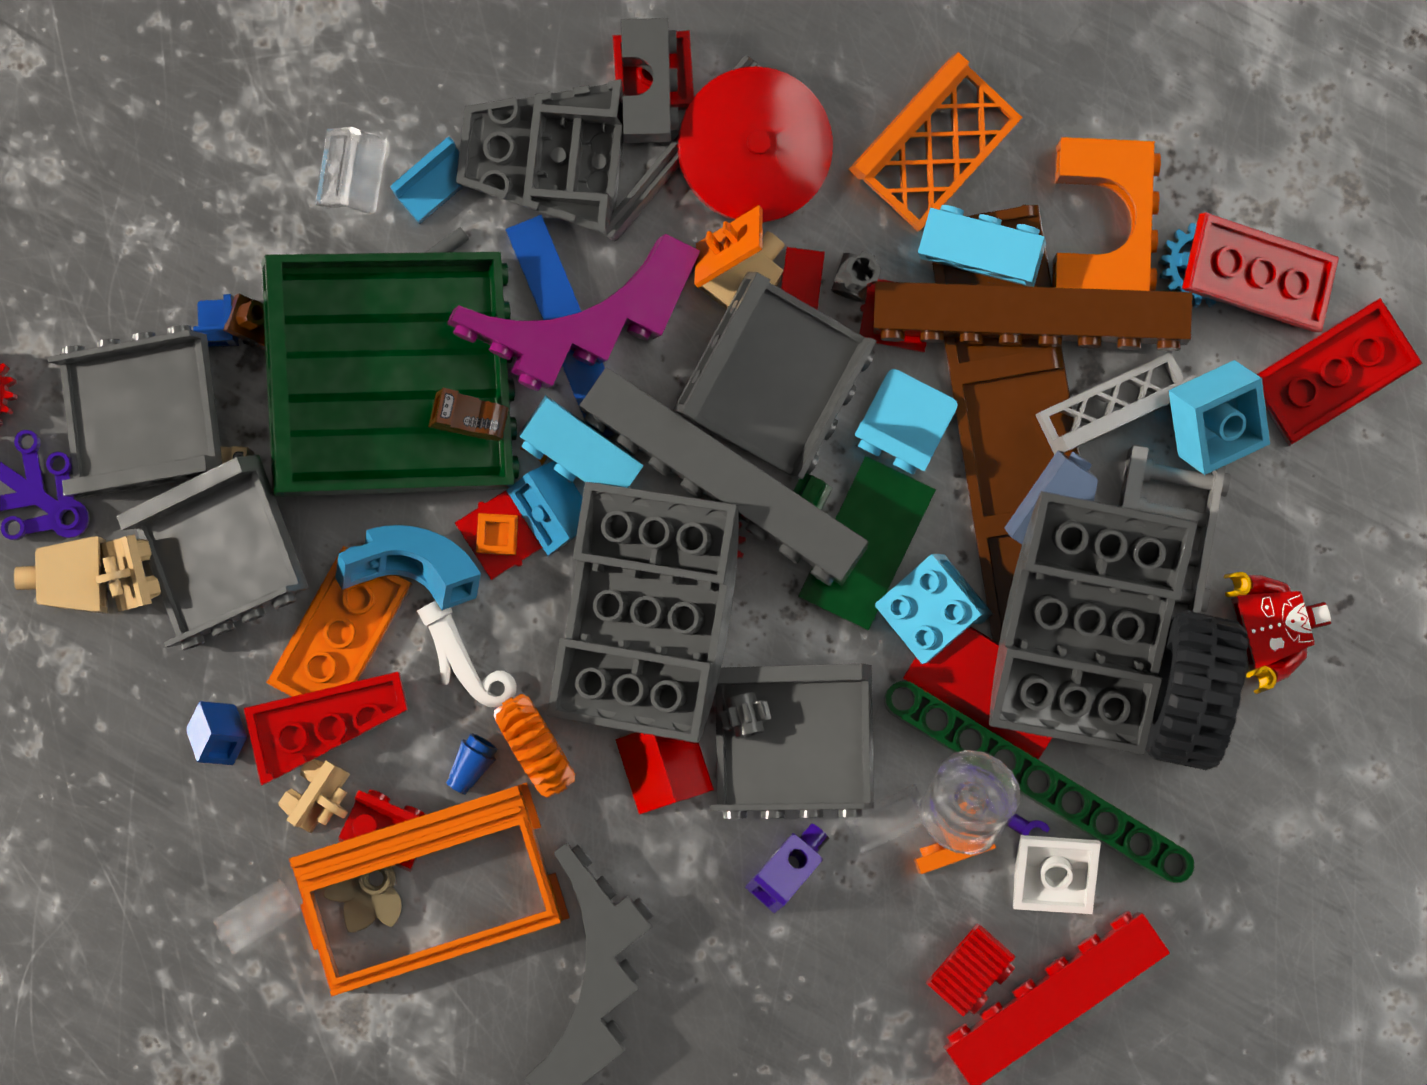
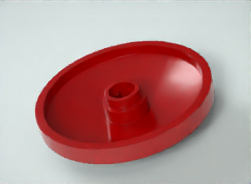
M758 66L743 67L717 76L694 96L680 123L677 142L678 157L687 184L698 199L708 208L723 217L735 220L760 205L763 209V223H767L793 214L816 195L830 169L833 154V136L828 116L822 104L805 84L795 77L776 69Z

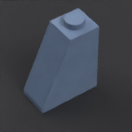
M1058 450L1004 527L1011 538L1021 544L1023 543L1030 518L1041 491L1094 501L1098 479L1089 471L1092 464L1075 452H1072L1068 457Z

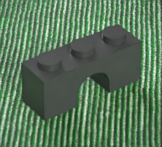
M668 18L621 19L623 67H641L647 70L653 77V83L645 93L635 96H623L625 143L671 142V130H679L678 106L670 107V92H678L677 68H670L669 54H677L676 30H669Z

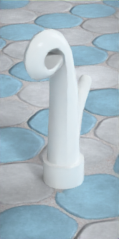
M433 601L417 610L425 627L428 626L434 640L439 659L440 681L442 685H448L452 668L458 680L469 694L487 707H500L504 701L515 697L517 690L515 679L505 671L492 672L481 682L453 621L451 607L441 610L437 602ZM495 681H500L504 684L505 691L502 695L497 696L490 693L491 685Z

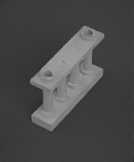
M1133 445L1127 453L1118 506L1198 522L1197 527L1202 528L1198 551L1191 550L1188 563L1190 566H1195L1191 589L1183 588L1180 600H1175V602L1188 605L1187 611L1196 613L1206 612L1211 590L1205 588L1220 498L1221 496H1227L1231 475L1225 473L1226 465L1212 471L1211 474L1204 475L1201 472L1153 464V459L1147 458L1149 448ZM1150 479L1207 489L1205 511L1199 512L1146 502L1145 497H1140L1143 482H1149Z

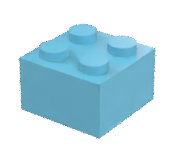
M1233 360L1168 390L1178 456L1202 474L1206 475L1270 445L1262 378L1237 361Z

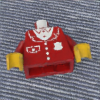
M1245 572L1225 574L1224 579L1230 578L1234 584L1233 591L1225 592V596L1234 597L1231 599L1236 621L1247 631L1248 648L1246 655L1249 672L1246 676L1247 678L1251 676L1258 678L1260 683L1259 689L1253 692L1259 694L1272 689L1276 683L1288 678L1306 660L1307 648L1315 645L1311 629L1330 625V612L1325 602L1305 606L1301 591H1291V588L1285 582L1264 575H1247Z

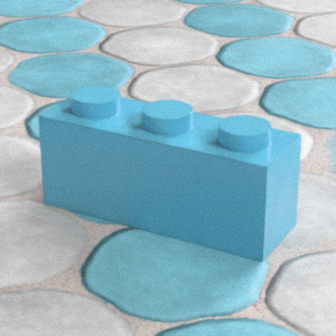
M941 205L940 210L930 208L918 250L921 259L1028 287L1035 286L1046 246L1045 236L1039 235L1040 230L1038 228L1025 224H1017L1016 229L1001 225V219L984 214H979L978 219L963 216L964 210L949 205Z
M546 395L519 432V437L525 440L521 447L538 459H541L545 454L557 462L553 469L572 482L577 476L584 482L628 488L644 466L636 457Z

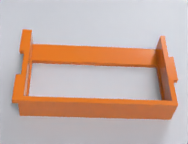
M528 782L289 858L303 900V904H300L313 948L314 950L318 949L330 987L331 997L541 930L570 918L556 872L548 875L534 830L541 828V824ZM520 825L546 911L343 976L339 975L314 890Z

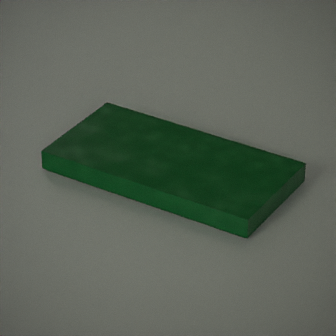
M865 456L835 520L867 540L868 549L842 586L835 581L830 586L811 574L814 568L812 567L798 598L868 631L878 612L875 604L887 593L936 489Z

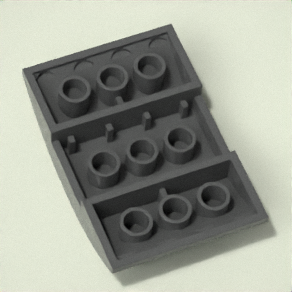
M585 481L572 559L577 560L565 638H559L547 716L700 743L714 699L730 624L738 553V505Z
M1041 491L1022 543L1008 597L995 666L989 725L1144 755L1162 680L1158 674L1175 600H1180L1198 522Z

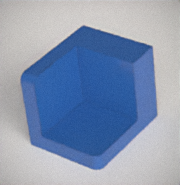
M224 294L223 300L199 301L197 304L198 326H193V331L207 334L208 348L239 346L238 337L223 331L232 310L234 299L232 294Z
M199 701L186 729L198 763L234 765L247 739L239 712L234 704Z

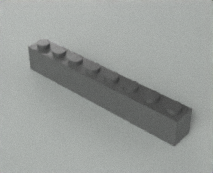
M607 367L579 405L583 413L586 414L583 420L600 433L608 429L617 435L618 438L615 442L628 452L635 455L639 450L651 459L648 464L661 474L668 476L671 471L683 479L680 485L692 495L700 498L702 494H705L715 502L738 505L739 518L748 523L745 529L763 542L768 537L781 545L778 551L796 564L802 559L814 567L811 574L829 586L833 581L842 586L868 549L867 540Z

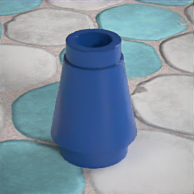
M471 733L468 739H463L446 784L455 791L466 795L469 789L496 761L494 755L498 748L485 738Z

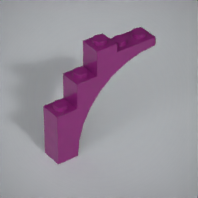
M664 234L656 240L642 266L622 288L603 302L580 313L551 320L515 321L486 316L458 305L453 309L447 324L455 328L453 333L466 341L475 343L476 339H479L491 345L489 351L501 358L510 360L512 356L516 357L517 360L511 372L520 376L518 379L520 384L535 391H539L541 387L547 389L553 386L569 349L574 351L573 357L594 366L595 362L601 364L609 359L624 325L628 326L627 332L641 340L648 341L649 337L655 339L661 336L700 251Z

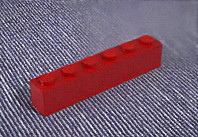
M1130 911L1121 914L1110 923L1113 928L1101 938L1095 933L1082 941L1077 946L1080 952L1069 960L1065 956H1061L1045 968V971L1048 973L1036 983L1030 978L1017 986L1012 991L1015 997L1004 1005L997 1001L988 1006L979 1014L982 1020L969 1028L965 1023L952 1031L947 1036L950 1042L943 1047L968 1084H983L1169 955V950L1145 915L1140 912L1132 915Z

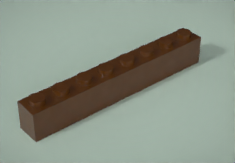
M879 281L875 283L873 334L881 335V340L904 341L905 335L920 336V341L926 343L944 342V337H960V343L982 344L983 338L999 339V344L1007 346L1022 345L1023 340H1038V345L1043 347L1062 346V341H1077L1080 348H1101L1102 342L1117 343V348L1123 350L1141 349V344H1157V350L1179 351L1181 350V345H1187L1191 340L1192 292Z

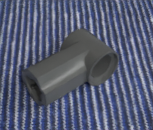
M863 251L858 255L843 253L831 291L850 300L864 301L868 288L878 281L881 273V268L876 262L875 255Z

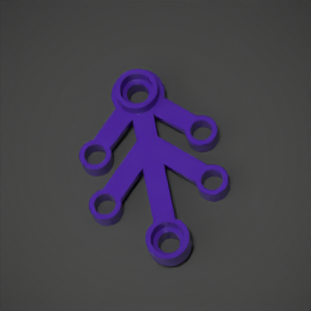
M30 430L18 432L15 436L14 444L16 449L22 452L26 479L0 461V481L16 491L15 493L0 495V512L36 505L48 514L26 520L16 516H9L1 523L3 536L17 541L25 535L54 530L59 536L65 538H75L81 535L88 527L89 512L74 497L63 496L62 480L71 479V458L62 452H54L46 460L48 471L55 475L57 501L45 492L38 453L41 445L39 436ZM31 435L34 443L31 448L24 449L21 441L25 436ZM63 457L66 462L65 467L60 471H56L53 467V462L56 458ZM67 511H72L75 515L74 522L70 525H65L62 521V517ZM17 521L20 524V531L16 535H10L8 526L11 522Z

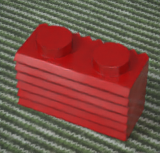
M977 923L925 983L963 1017L968 1011L974 1015L989 999L985 992L994 981L1001 985L1013 972L1015 966L1011 962L1016 956Z

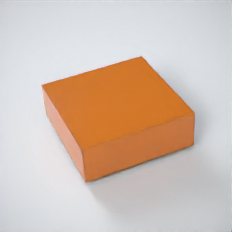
M478 513L476 553L516 555L518 515Z

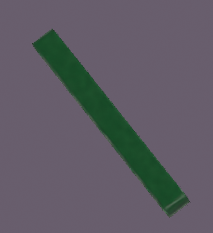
M899 681L886 690L884 705L891 715L971 764H975L981 770L993 775L999 781L1094 839L1100 840L1101 843L1164 881L1172 883L1184 882L1192 875L1194 860L1186 849L920 687L908 681ZM904 688L912 694L913 703L908 710H899L893 705L892 694L896 689ZM931 709H939L945 713L947 723L941 731L931 730L926 724V715ZM971 729L978 733L980 745L976 751L968 752L961 747L960 736L964 730ZM1000 750L1009 751L1014 758L1012 769L1006 773L1000 772L994 765V756ZM1036 770L1043 772L1048 779L1047 787L1041 793L1033 792L1028 786V777ZM1069 791L1076 792L1081 798V807L1074 814L1067 813L1062 806V798ZM1103 812L1110 813L1115 819L1114 830L1107 835L1100 833L1096 827L1097 817ZM1139 832L1146 835L1149 840L1148 850L1142 855H1136L1130 847L1131 838ZM1173 853L1178 854L1183 861L1182 871L1175 876L1169 875L1164 867L1166 858Z

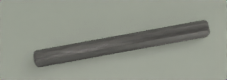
M744 56L734 69L760 66L752 58ZM678 135L612 213L606 234H604L610 240L615 242L622 236L679 168Z

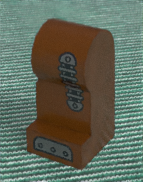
M444 387L436 393L429 428L486 440L500 441L503 439L509 411L508 407L493 402L481 401L479 398L459 394V391Z

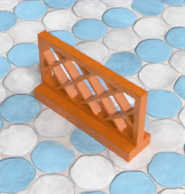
M959 52L945 62L848 169L859 180L862 179L916 231H920L926 225L930 208L939 210L941 205L948 201L1023 118L968 66L970 62ZM965 77L977 88V103L957 104L956 87ZM950 95L951 104H942ZM984 95H985L992 103H984ZM984 108H998L1009 120L1000 130H985ZM951 109L952 131L931 132V115L935 110ZM957 109H978L979 131H958ZM925 122V132L915 133ZM995 135V136L986 144L985 136ZM960 136H979V153L975 158L959 159ZM932 137H952L953 159H932ZM910 138H925L926 160L905 159V143ZM899 151V161H890ZM953 164L954 181L948 187H934L933 165ZM960 164H968L960 173ZM926 165L927 187L907 188L906 166ZM884 166H900V188L886 189L875 176ZM927 192L928 209L918 219L908 209L907 193ZM934 192H943L934 202ZM894 193H901V202L893 195Z

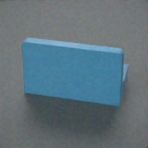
M450 137L443 140L390 186L395 197L419 224L464 187L456 183L460 151Z
M555 461L528 472L506 490L548 556L560 550L576 537L583 499L574 483L553 469L557 464Z

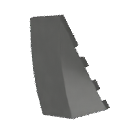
M620 79L608 81V84L590 87L585 85L573 87V90L557 93L544 92L535 94L534 97L516 99L515 97L465 106L456 183L606 234L617 202L624 140L623 81Z

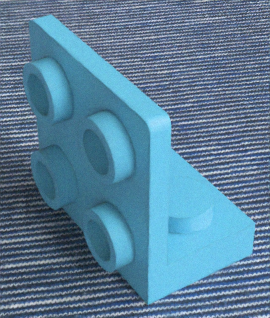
M931 554L875 604L878 611L922 664L932 660L968 627L974 624H982L993 615L992 611L945 554Z

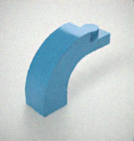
M390 525L368 529L364 545L352 546L344 552L338 553L335 579L343 590L385 575L409 577L424 585L432 594L441 610H445L477 598L481 573L471 558L458 545L446 537L419 527Z

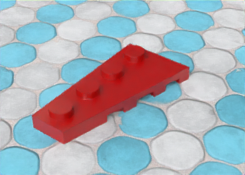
M397 671L244 708L261 786L408 711L400 672Z

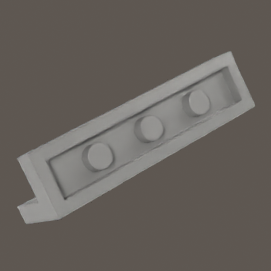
M1169 352L1035 414L1054 455L1058 450L1064 454L1169 405L1170 397L1168 390L1196 378L1194 374L1184 379L1172 353ZM1163 364L1173 383L1164 389L1149 383L1154 368ZM1145 373V374H1144V377H1143V380H1140V379H1138V378H1135V377H1137V376H1139V375ZM1127 382L1140 388L1136 402L1129 404L1117 399L1122 383ZM1112 388L1110 396L1102 393ZM1147 391L1153 393L1145 397ZM1091 397L1107 403L1104 415L1099 419L1083 414L1087 401ZM1079 403L1077 411L1070 409V407ZM1114 406L1121 408L1112 412ZM1059 412L1074 418L1070 432L1060 437L1050 419V416ZM1081 421L1087 423L1079 428Z

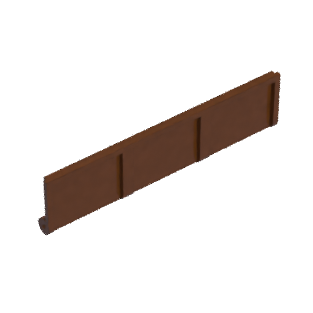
M1024 204L1020 207L981 213L1001 219V225L1016 229L1017 224L1038 228L1040 230L1039 235L1044 236L1039 205ZM979 214L970 215L966 217L978 219ZM1046 246L1034 287H1052ZM932 262L934 279L937 284L1028 287ZM944 337L953 397L958 404L956 416L986 603L993 613L989 617L992 639L999 643L1012 580L1022 547L1021 543L1011 538L1004 527L1054 457V453L1035 414L1070 398L1062 346H1039L1038 340H1023L1022 345L1007 346L999 344V339L983 338L982 344L960 343V337ZM1060 412L1050 416L1059 437L1070 432L1074 418ZM1076 447L1064 454L1068 457L1071 455L1072 452H1075L1078 455H1080L1079 447Z

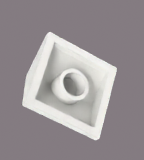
M1020 835L1015 862L1013 909L1093 914L1101 846L1100 840Z

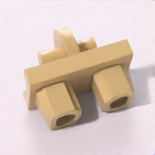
M134 534L101 543L105 557L103 558L106 574L95 576L97 584L109 583L111 595L115 597L118 612L152 604L151 599L160 595L161 589L159 581L154 575L145 577L142 562L150 560L152 555L149 541L136 539Z
M314 759L304 764L301 768L300 775L311 782L304 794L302 795L291 788L285 792L279 801V806L289 816L287 818L289 823L312 833L319 822L326 826L333 814L343 819L346 817L348 811L340 806V803L347 794L342 789V786L350 773L327 760L322 762Z

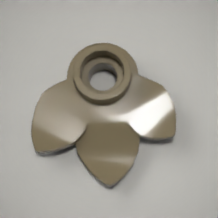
M392 866L376 870L383 875V882L379 886L371 884L369 877L372 872L326 886L324 891L325 898L336 902H345L343 907L344 921L348 932L353 933L365 929L376 918L389 927L395 925L402 911V901L394 889L396 874Z

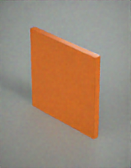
M760 205L730 223L724 221L722 228L714 233L708 231L706 238L696 243V249L700 251L695 262L694 284L697 288L763 250V209Z

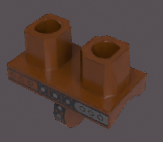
M240 293L235 295L232 302V310L223 331L242 339L243 343L250 347L257 346L265 350L263 303Z

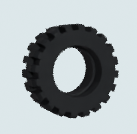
M1186 610L1176 613L1172 617L1158 674L1162 680L1146 745L1147 753L1155 760L1209 770L1217 767L1223 759L1225 749L1228 748L1232 730H1234L1236 715L1241 701L1242 687L1244 686L1245 667L1247 665V631L1238 621Z

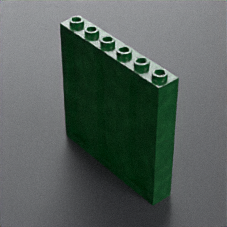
M501 252L278 254L264 256L261 262L272 491L275 497L508 489L514 485V479L519 477V459L517 455L512 456V440L517 438V422L515 417H510L509 402L514 401L515 384L513 378H508L507 363L512 362L513 356L510 360L501 358L489 351L491 345L479 339H476L475 343L466 341L453 333L455 328L447 324L453 309L458 305L486 316L510 320L509 301H504L503 286L508 285L507 263H502ZM444 387L459 391V394L479 398L481 401L493 402L508 407L509 411L503 439L500 441L486 440L429 428L436 393Z

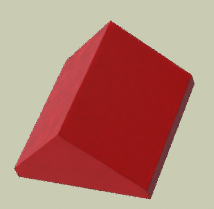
M639 732L615 739L639 815L714 791L699 743Z

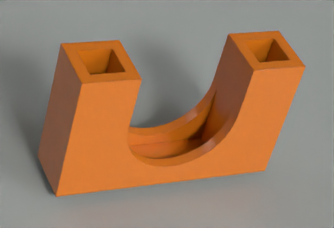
M1060 138L1057 144L1055 184L1096 185L1112 190L1122 198L1128 207L1131 217V231L1127 242L1123 246L1106 254L1056 253L1052 265L1053 288L1156 290L1157 269L1151 268V253L1157 252L1158 230H1152V215H1158L1160 196L1159 191H1153L1154 176L1159 177L1161 155L1160 153H1154L1155 141Z

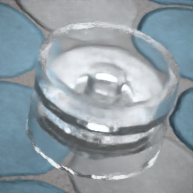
M973 750L956 752L941 763L933 780L928 785L920 802V819L927 833L939 845L955 853L972 855L985 852L997 843L1005 827L1015 815L1021 801L1020 786L1013 772L1001 760L985 752Z

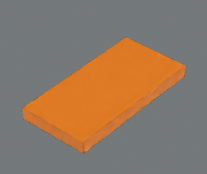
M343 546L339 553L344 552L348 548ZM337 556L266 683L292 697L359 681L413 584L398 575H385L342 590L335 579Z

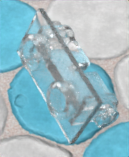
M280 878L215 918L213 922L218 929L216 931L218 938L222 944H227L232 954L301 913Z

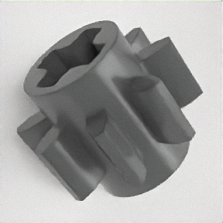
M755 692L727 699V710L719 712L723 730H734L736 739L764 732L763 722L772 719L767 701H757Z

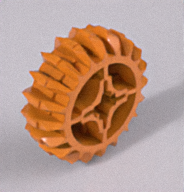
M524 694L504 701L503 705L494 710L495 721L537 791H539L540 795L548 798L566 790L567 786L575 782L574 770L534 703Z

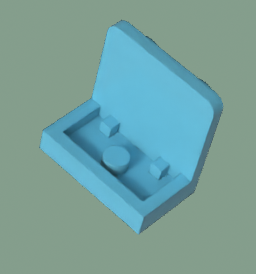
M891 369L887 372L863 421H861L854 436L861 439L858 447L878 457L882 450L895 456L896 459L893 465L913 475L917 468L925 471L958 404L954 398L897 369Z

